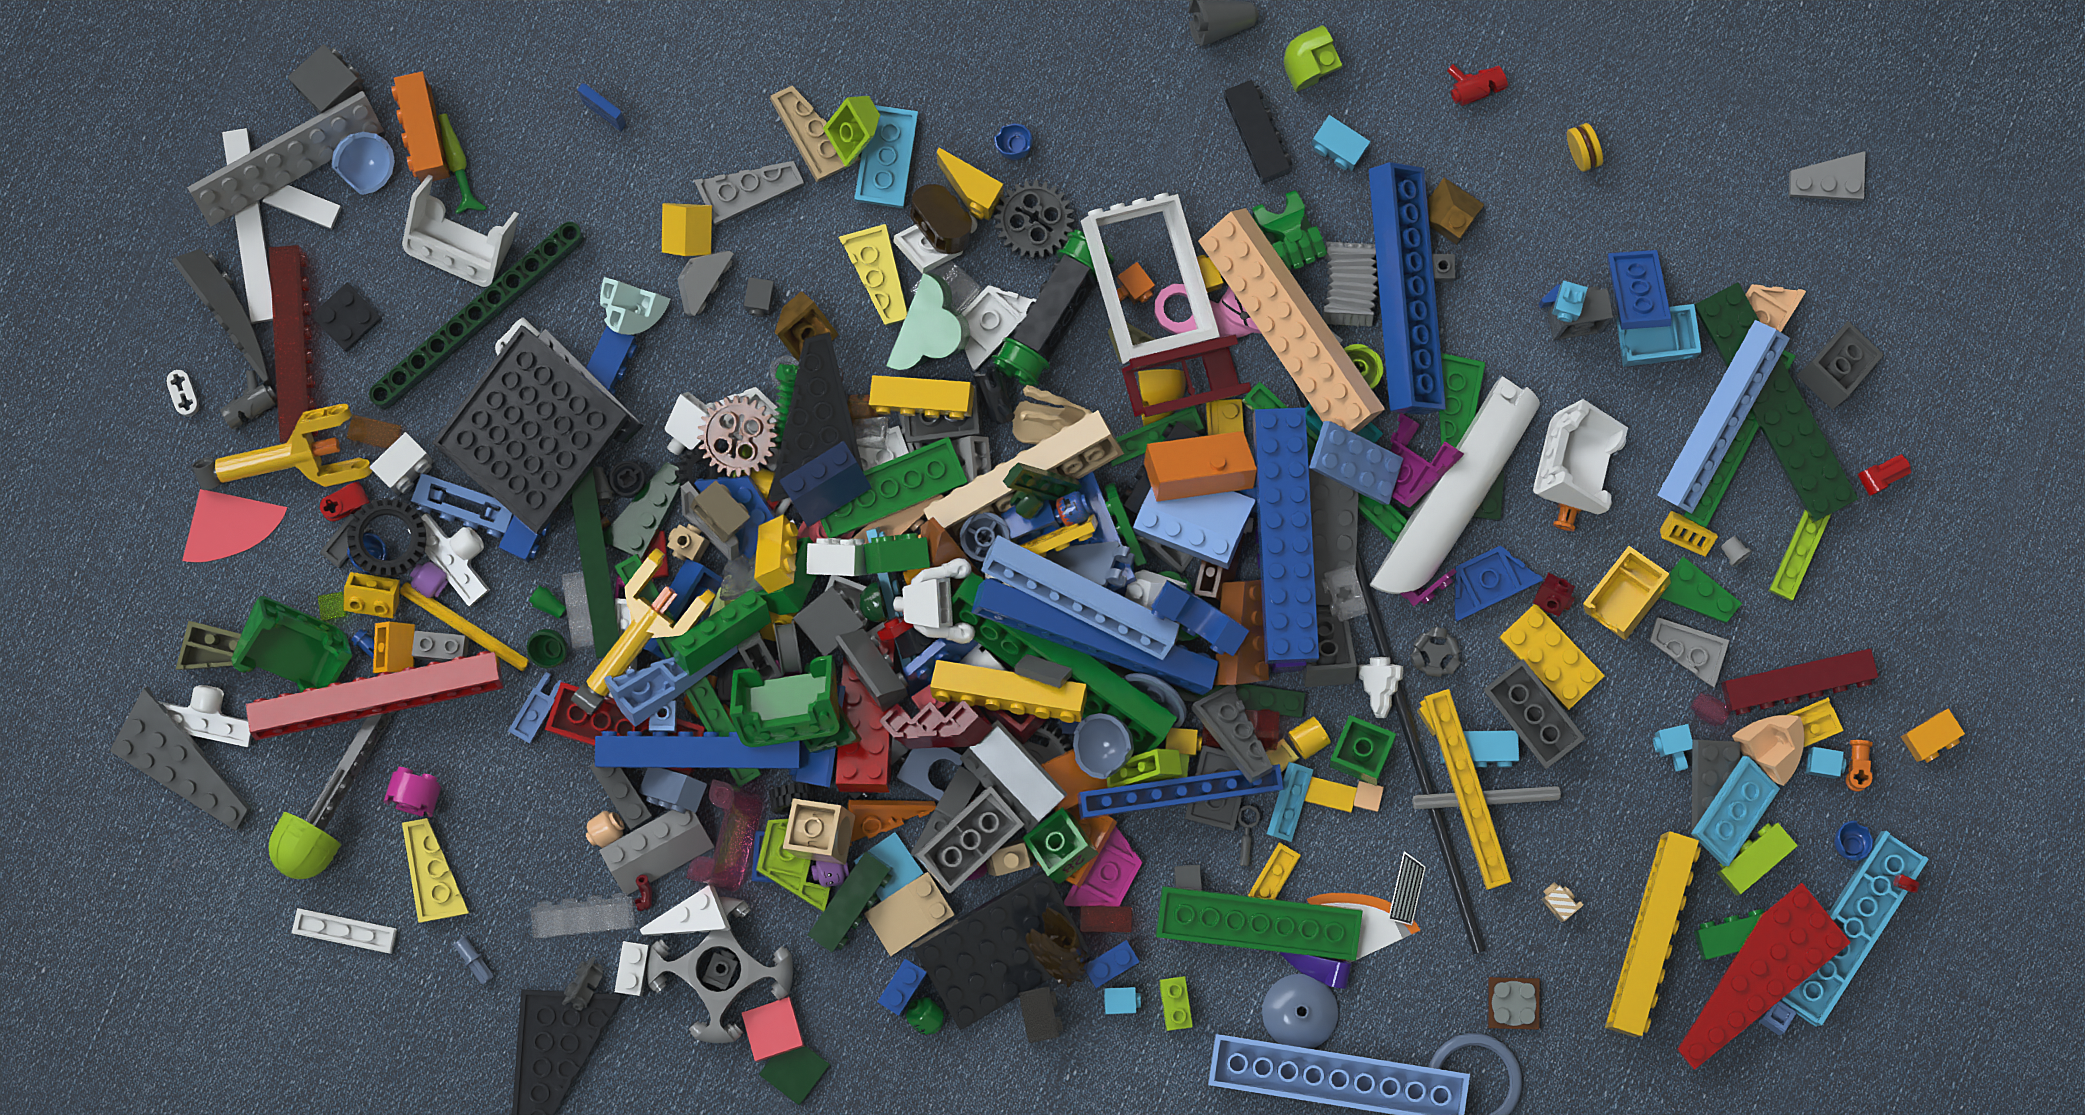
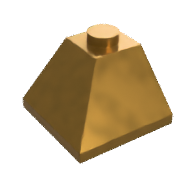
M1443 178L1427 200L1429 227L1457 245L1484 204L1446 178Z
M802 291L783 306L775 330V334L798 364L804 338L829 332L831 339L834 340L839 335L815 302Z

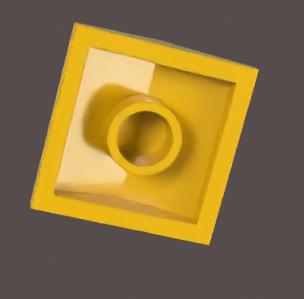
M663 203L662 253L681 256L711 254L712 205Z

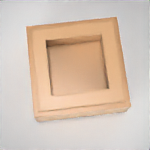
M1359 781L1353 806L1378 812L1384 787Z

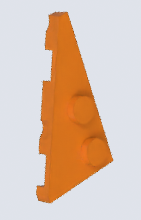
M848 800L847 810L855 815L850 846H852L851 842L865 836L869 839L880 832H886L904 825V820L918 815L921 818L928 815L930 812L935 811V801Z

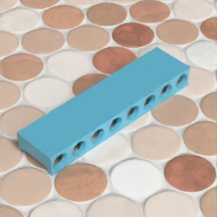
M1881 831L1873 843L1872 851L1862 860L1828 913L1851 943L1780 1001L1794 1009L1798 1016L1813 1026H1822L1908 892L1894 886L1895 876L1902 874L1916 880L1927 863L1928 858L1920 855L1891 836L1888 831Z

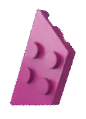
M1116 825L1080 888L1075 885L1072 886L1064 901L1065 906L1118 908L1142 861L1130 847V844Z

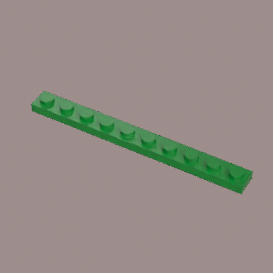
M1261 382L1242 400L1253 412L1255 409L1288 408ZM1306 425L1309 464V454H1314L1319 437ZM1358 493V511L1394 544L1408 521L1390 504H1381Z
M638 554L615 566L625 586L643 564ZM652 578L638 595L640 598L644 597L650 603H653L660 594ZM668 608L664 614L675 622L674 625H676L677 623ZM679 636L655 638L666 659L674 657L670 642ZM704 676L685 690L708 732H719V737H729V732H736L731 718L707 676ZM729 768L739 787L762 774L759 769Z

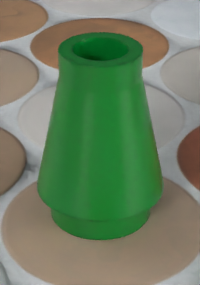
M541 585L538 586L528 600L533 604L532 607L557 619L560 618L567 608L547 587L544 588Z

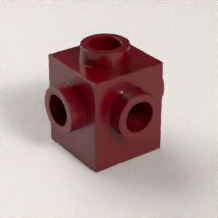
M1548 572L1532 603L1543 608L1544 611L1559 617L1564 609L1567 611L1570 609L1575 597L1571 596L1575 586L1567 580Z

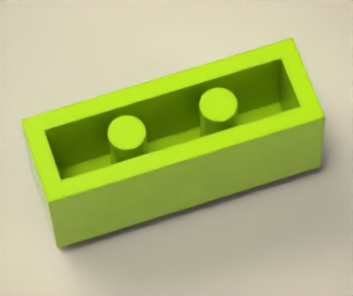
M1155 749L1131 757L1119 771L1106 778L1108 788L1163 781L1182 775L1179 750Z
M1767 823L1757 831L1759 837L1753 842L1750 839L1745 841L1740 848V853L1734 857L1729 866L1719 864L1721 869L1716 873L1736 896L1747 890L1798 846L1779 823L1773 825Z

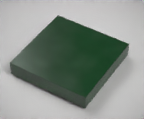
M807 1046L771 1057L759 1075L796 1104L800 1105L830 1064Z

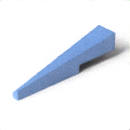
M736 645L691 676L672 657L651 663V667L639 671L630 669L627 670L625 675L612 678L611 675L604 678V681L620 711L636 727L736 654L738 648Z

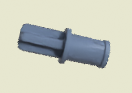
M467 936L453 944L454 948L457 949L466 962L465 967L471 969L480 984H486L493 978V974L481 958L483 955L477 953Z

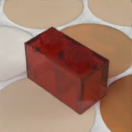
M1080 907V933H1131L1132 907Z

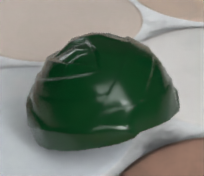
M879 582L869 584L860 594L859 607L866 619L884 623L888 620L887 608Z
M541 629L534 632L527 642L529 658L541 668H554L560 665L568 653L565 639L552 629Z

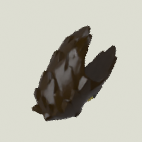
M1047 907L1046 912L1042 913L1045 922V934L1041 935L1036 930L1031 929L1030 934H1026V942L1034 954V958L1043 965L1045 971L1054 977L1059 984H1067V987H1070L1075 981L1083 982V976L1087 971L1088 956L1085 950L1081 948L1079 936L1068 919L1061 913Z

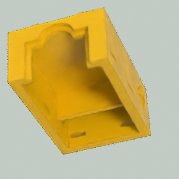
M1628 546L1583 603L1585 613L1626 640L1670 585V574Z

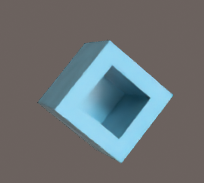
M1818 747L1808 749L1805 774L1833 779L1840 777L1846 768V759L1843 758L1844 752Z
M1135 987L1104 989L1105 1015L1135 1014L1136 1008H1141L1140 993H1135Z

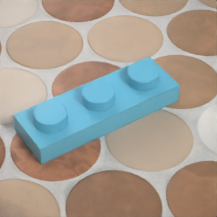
M1288 762L1283 779L1284 789L1279 792L1267 835L1292 842L1313 769Z

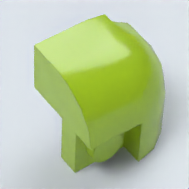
M1323 25L1294 38L1286 48L1283 61L1286 73L1295 92L1317 84L1320 77L1339 70L1343 66L1333 46V39Z

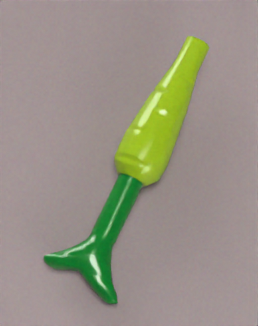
M441 114L438 116L441 126L446 162L449 169L455 173L462 194L461 203L456 209L455 214H460L467 209L484 211L486 207L479 203L471 194L464 171L467 166L466 157L449 122L448 115Z

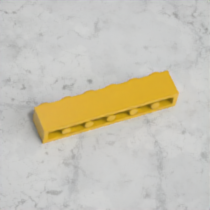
M936 660L930 685L932 698L940 702L954 701L961 703L964 700L970 706H985L987 709L994 711L999 709L1009 710L1018 715L1024 713L1034 714L1042 719L1049 717L1058 718L1067 723L1082 721L1087 698L1086 684L1067 681L1061 688H1057L1017 675L1015 672Z

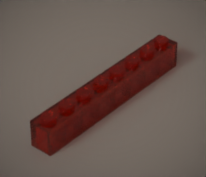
M299 245L269 247L279 438L281 444L287 443L303 412L316 409V400L311 395V388H315L314 374L310 373V364H313L314 358L313 351L309 349L308 340L312 339L311 325H307V315H311L309 300L306 301V291H309L308 276H305L304 267H308L307 253L303 252ZM318 431L311 432L313 439L318 436Z

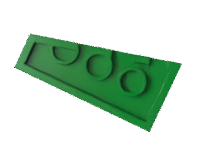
M1441 353L1446 409L1439 411L1440 448L1444 441L1456 448L1475 417L1485 362Z

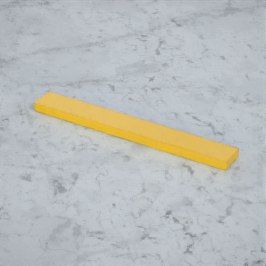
M1446 689L1425 696L1424 699L1485 887L1489 890L1512 882L1450 690Z

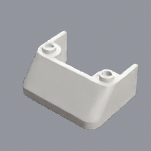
M428 175L411 197L402 242L405 252L412 257L482 287L489 286L496 278L513 242L519 213L514 212L503 227H493L487 237L444 218L446 212L444 204L439 199L430 196L433 176Z

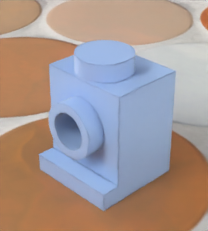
M670 701L661 708L667 710L665 717H659L658 711L650 716L649 731L651 733H676L677 702Z

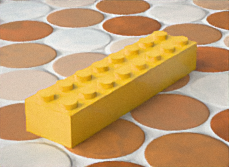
M1671 831L1660 836L1606 1021V1029L1632 1037H1640L1643 1035V1032H1648L1651 1018H1648L1650 1008L1654 1009L1658 999V994L1655 993L1657 983L1661 984L1665 975V969H1662L1664 959L1668 960L1672 951V945L1669 942L1671 935H1675L1679 927V920H1676L1678 911H1682L1685 906L1686 896L1683 894L1685 887L1690 886L1694 872L1690 870L1692 863L1697 862L1701 848L1697 847L1699 840Z

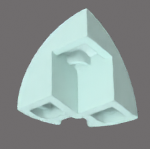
M606 277L603 279L600 304L606 309L607 317L604 320L609 328L617 333L631 335L649 329L661 318L670 302V298Z

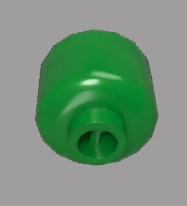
M922 997L913 1000L909 1004L906 1019L921 1035L934 1034L941 1029L944 1013L931 998Z

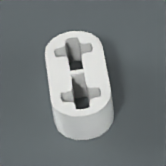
M174 370L168 375L166 380L174 406L181 415L186 417L193 416L199 410V401L192 381L184 371ZM178 376L185 379L182 382L183 391H180L177 385H173ZM182 396H186L187 400L193 402L188 411L185 408H181L184 405Z

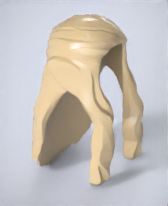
M1027 385L1023 388L1025 396L1054 405H1063L1064 408L1033 404L1028 401L1019 402V405L1013 412L1015 418L1012 420V432L1018 441L1038 445L1042 439L1052 437L1065 426L1073 425L1082 420L1086 414L1093 412L1073 404L1063 397Z

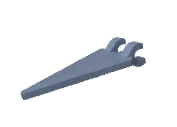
M1117 541L1068 546L1060 551H1056L1053 548L1046 552L1047 555L1044 558L1105 588L1108 583L1119 587L1125 586L1127 577L1121 576L1122 570L1113 567L1116 560L1132 565L1135 555L1129 553L1131 550L1129 547L1120 546Z

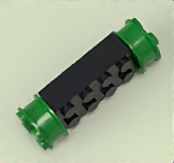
M1075 229L1074 232L1067 234L1069 240L1062 250H1057L1056 255L1061 260L1054 264L1052 268L1053 274L1050 279L1044 281L1041 285L1040 295L1037 300L1031 302L1027 308L1026 318L1016 326L1013 332V339L1004 337L1002 340L1004 345L998 355L991 357L993 364L998 367L1002 375L1008 378L1014 376L1019 379L1018 382L1024 387L1027 385L1038 387V378L1044 369L1050 368L1048 362L1097 284L1096 281L1098 279L1085 234L1080 230ZM1103 243L1108 263L1113 264L1115 259L1107 252L1109 247Z

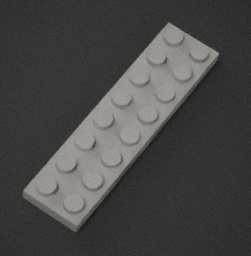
M361 91L187 188L211 227L332 160L333 152L337 145L348 135L362 131L379 134L384 130L366 95Z

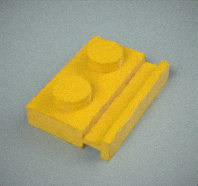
M1242 399L1217 400L1205 403L1207 436L1244 431Z
M1829 697L1787 714L1801 717L1804 728V747L1843 731L1835 710L1829 702Z

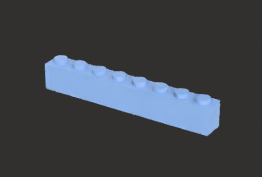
M1757 320L1754 321L1715 393L1712 395L1705 411L1699 418L1686 445L1675 461L1658 496L1691 514L1693 513L1787 345L1789 337Z
M997 535L989 548L981 569L982 572L1161 660L1165 658L1174 645L1179 624L1167 618L1163 621L1153 615L1151 610Z

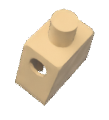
M1024 839L1003 844L986 860L988 872L993 876L1026 869L1035 863L1034 855Z

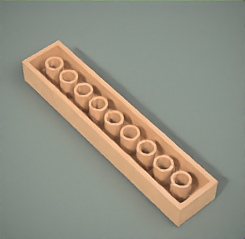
M1246 208L1231 211L1198 241L1322 422L1331 421L1356 434L1385 410Z

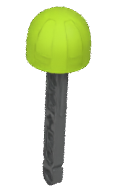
M396 711L366 718L305 820L283 812L269 840L270 859L282 874L294 879L311 878L325 870L333 860L341 844L325 833L324 830L389 724L391 716Z

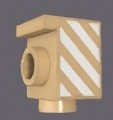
M1554 882L1543 891L1546 895L1541 900L1560 922L1567 920L1583 906L1581 901L1576 903L1573 901L1575 896L1566 886L1562 888Z

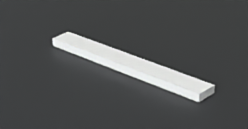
M247 128L222 132L227 165L252 152ZM258 200L235 213L252 324L277 320Z

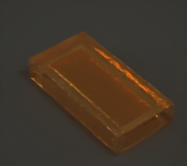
M352 415L346 438L351 441L388 449L399 439L402 427L396 424Z

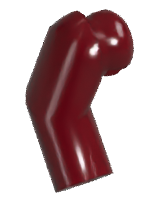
M639 875L636 878V884L642 897L635 899L634 902L637 910L641 912L651 908L653 888L646 875Z

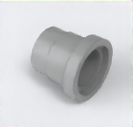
M1736 536L1731 537L1721 546V549L1729 558V564L1732 567L1743 562L1752 553L1750 548H1746Z

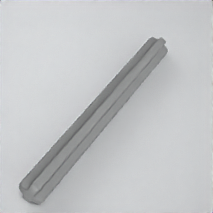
M1558 786L1482 791L1487 805L1553 801L1561 798V791ZM1455 793L1415 795L1412 798L1414 809L1459 807Z

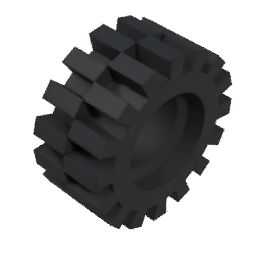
M706 449L685 452L686 455H681L679 458L682 461L676 463V466L679 467V470H675V475H679V478L676 479L677 483L684 485L689 481L698 494H700V491L694 484L696 480L692 475V468L696 463H703L707 469V475L704 480L724 477V473L717 472L718 464L709 466L712 460L711 457L703 459L704 454L707 452Z
M791 783L790 785L775 787L769 791L771 811L774 814L780 813V815H784L787 813V815H790L793 799L816 802L814 786L809 783Z

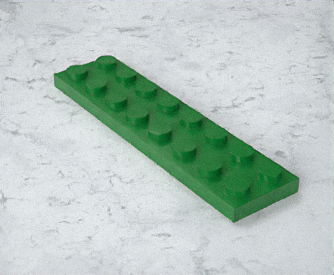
M1162 886L1155 936L1166 939L1356 961L1363 911L1361 909Z

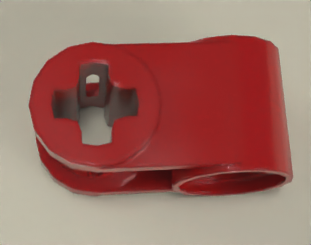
M357 481L324 497L320 502V511L327 520L336 522L350 514L356 513L364 504H369L370 501L361 483ZM333 504L335 506V513L329 511V505Z

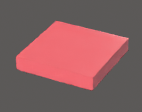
M790 997L742 1012L756 1062L805 1046Z

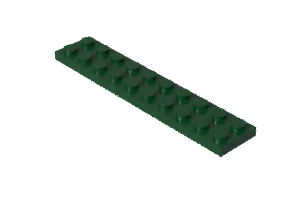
M1739 282L1695 304V311L1727 368H1729L1754 321L1760 322ZM1779 357L1750 410L1810 519L1814 523L1857 501L1858 497Z

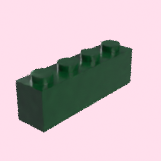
M866 851L808 933V936L832 953L836 949L841 951L849 940L846 935L850 929L856 930L864 919L861 913L866 907L870 909L876 902L878 896L875 893L879 887L885 888L893 877L890 874L893 868L871 852Z

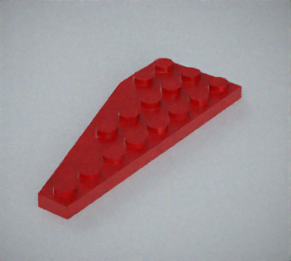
M1803 883L1798 884L1761 914L1740 951L1734 957L1715 987L1713 994L1705 1003L1696 1021L1678 1046L1677 1051L1693 1070L1851 943Z

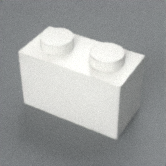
M623 941L615 986L616 993L643 997L651 946Z

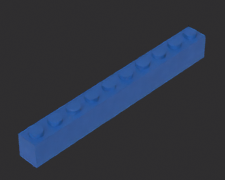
M607 325L586 369L615 396L616 389L614 387L618 380L622 381L627 371V367H625L627 360L634 357L638 345H636L637 341L634 336L617 333ZM514 515L499 545L500 550L529 563L531 558H536L540 550L538 543L541 537H545L549 532L551 523L549 522L539 535L534 533Z
M986 578L978 585L971 612L973 614L1138 673L1153 675L1169 684L1200 695H1204L1213 687L1218 661L1211 659L1208 654H1196L1188 651V648L1183 645H1173L1165 658L1161 660L1015 587L1004 585L999 579Z

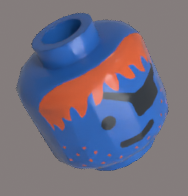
M1078 491L1058 498L1056 501L1057 509L1053 510L1059 524L1063 522L1066 527L1088 521L1090 513L1093 512L1086 494L1081 495Z

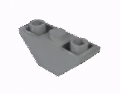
M722 251L689 259L677 279L686 315L695 316L696 313L700 314L707 303L704 300L709 293L712 294L718 287V278L722 272L725 273L731 266V257L734 253Z

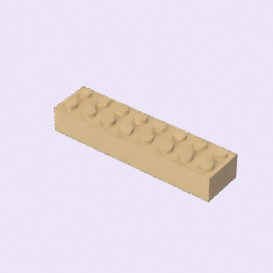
M1100 412L1089 413L1075 424L1065 426L1052 437L1042 439L1038 445L1031 449L1021 451L1008 462L998 464L985 475L977 476L971 483L954 489L951 494L941 500L933 501L923 511L928 520L934 517L960 547V532L963 524L969 517L989 512L998 515L1002 519L1001 514L1013 507L1010 505V500L1017 490L1007 488L1003 480L1008 475L1009 470L1018 462L1078 480L1124 453Z

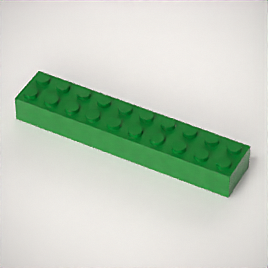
M971 572L952 594L953 625L960 622L972 625L975 630L973 639L1013 668L1026 654L1072 668V676L1067 681L1086 684L1087 698L1082 717L1086 718L1089 715L1102 713L1115 716L1123 721L1132 734L1133 753L1139 755L1152 751L1165 739L1177 717L1171 714L1168 709L1150 699L1147 694L1133 687L1127 680L1109 670L1106 665L1099 663L1088 654L971 613L978 585L984 581L982 577Z

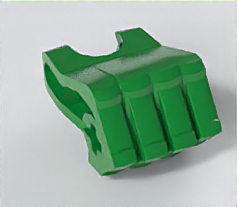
M1296 190L1285 194L1287 197V207L1282 214L1278 215L1269 212L1262 204L1252 208L1254 221L1288 270H1291V267L1294 269L1304 266L1303 262L1309 264L1316 260L1315 256L1319 258L1327 254L1322 236L1317 226L1311 228L1305 214V206Z

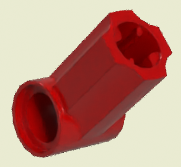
M1901 454L1879 466L1876 464L1857 475L1868 496H1872L1889 487V484L1912 472L1908 460Z

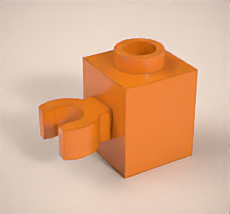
M1138 262L1117 276V283L1120 285V288L1117 289V294L1120 302L1128 296L1135 305L1139 301L1144 303L1153 296L1152 291H1154L1155 284Z

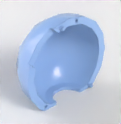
M364 131L350 134L341 140L334 150L332 158L333 170L362 195L375 192L384 186L392 175L395 163L393 150L388 142L375 133Z

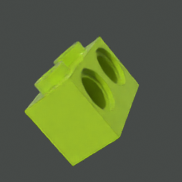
M1185 976L1159 980L1166 1031L1192 1028Z

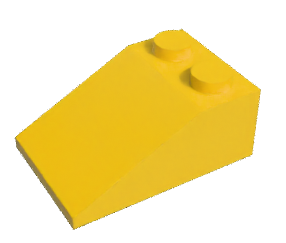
M938 148L937 164L967 209L970 210L969 213L979 220L985 218L989 221L996 206L1000 203V197H1003V183Z

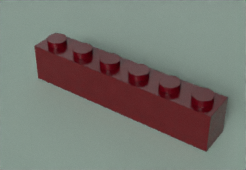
M1870 648L1727 680L1721 683L1728 713L1735 711L1737 716L1750 713V708L1760 706V710L1775 707L1774 702L1784 700L1785 705L1799 702V697L1808 695L1809 699L1824 696L1823 691L1832 690L1833 694L1848 690L1847 686L1854 684L1857 685V688L1872 685V680L1879 677Z

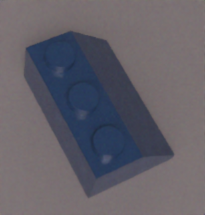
M844 441L779 480L782 488L808 528L872 489Z

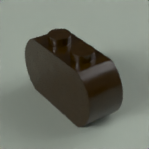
M927 184L919 187L912 196L910 211L912 221L937 252L956 254L963 251L970 241L972 219L969 213L961 208L957 198L951 195L946 187L937 184Z

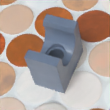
M947 747L912 749L896 778L898 781L939 803L944 792L931 785L929 781L930 769L939 762H949L957 768L962 767L964 764L960 760L962 755Z

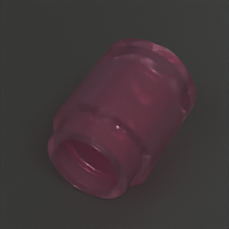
M1700 692L1690 707L1696 716L1714 727L1717 724L1723 725L1729 716V712L1726 711L1728 706L1708 693L1705 695Z

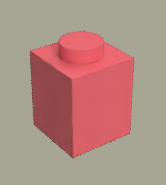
M931 684L911 697L919 711L929 702L933 703L939 711L947 707L946 702H940L932 698Z

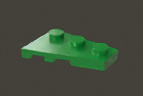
M1114 483L1106 485L1105 489L1109 501L1105 502L1108 512L1110 516H1116L1118 523L1115 524L1120 538L1125 537L1128 544L1126 547L1131 549L1129 553L1135 555L1134 561L1136 565H1142L1146 563L1133 527L1129 522L1124 505L1119 499L1117 488Z
M1682 557L1670 571L1671 583L1658 598L1724 624L1729 621L1742 604L1685 557Z

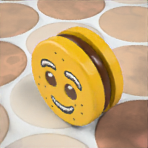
M1584 123L1576 128L1568 129V146L1577 167L1582 172H1586L1591 168L1601 166L1603 164V153L1598 137L1591 125Z

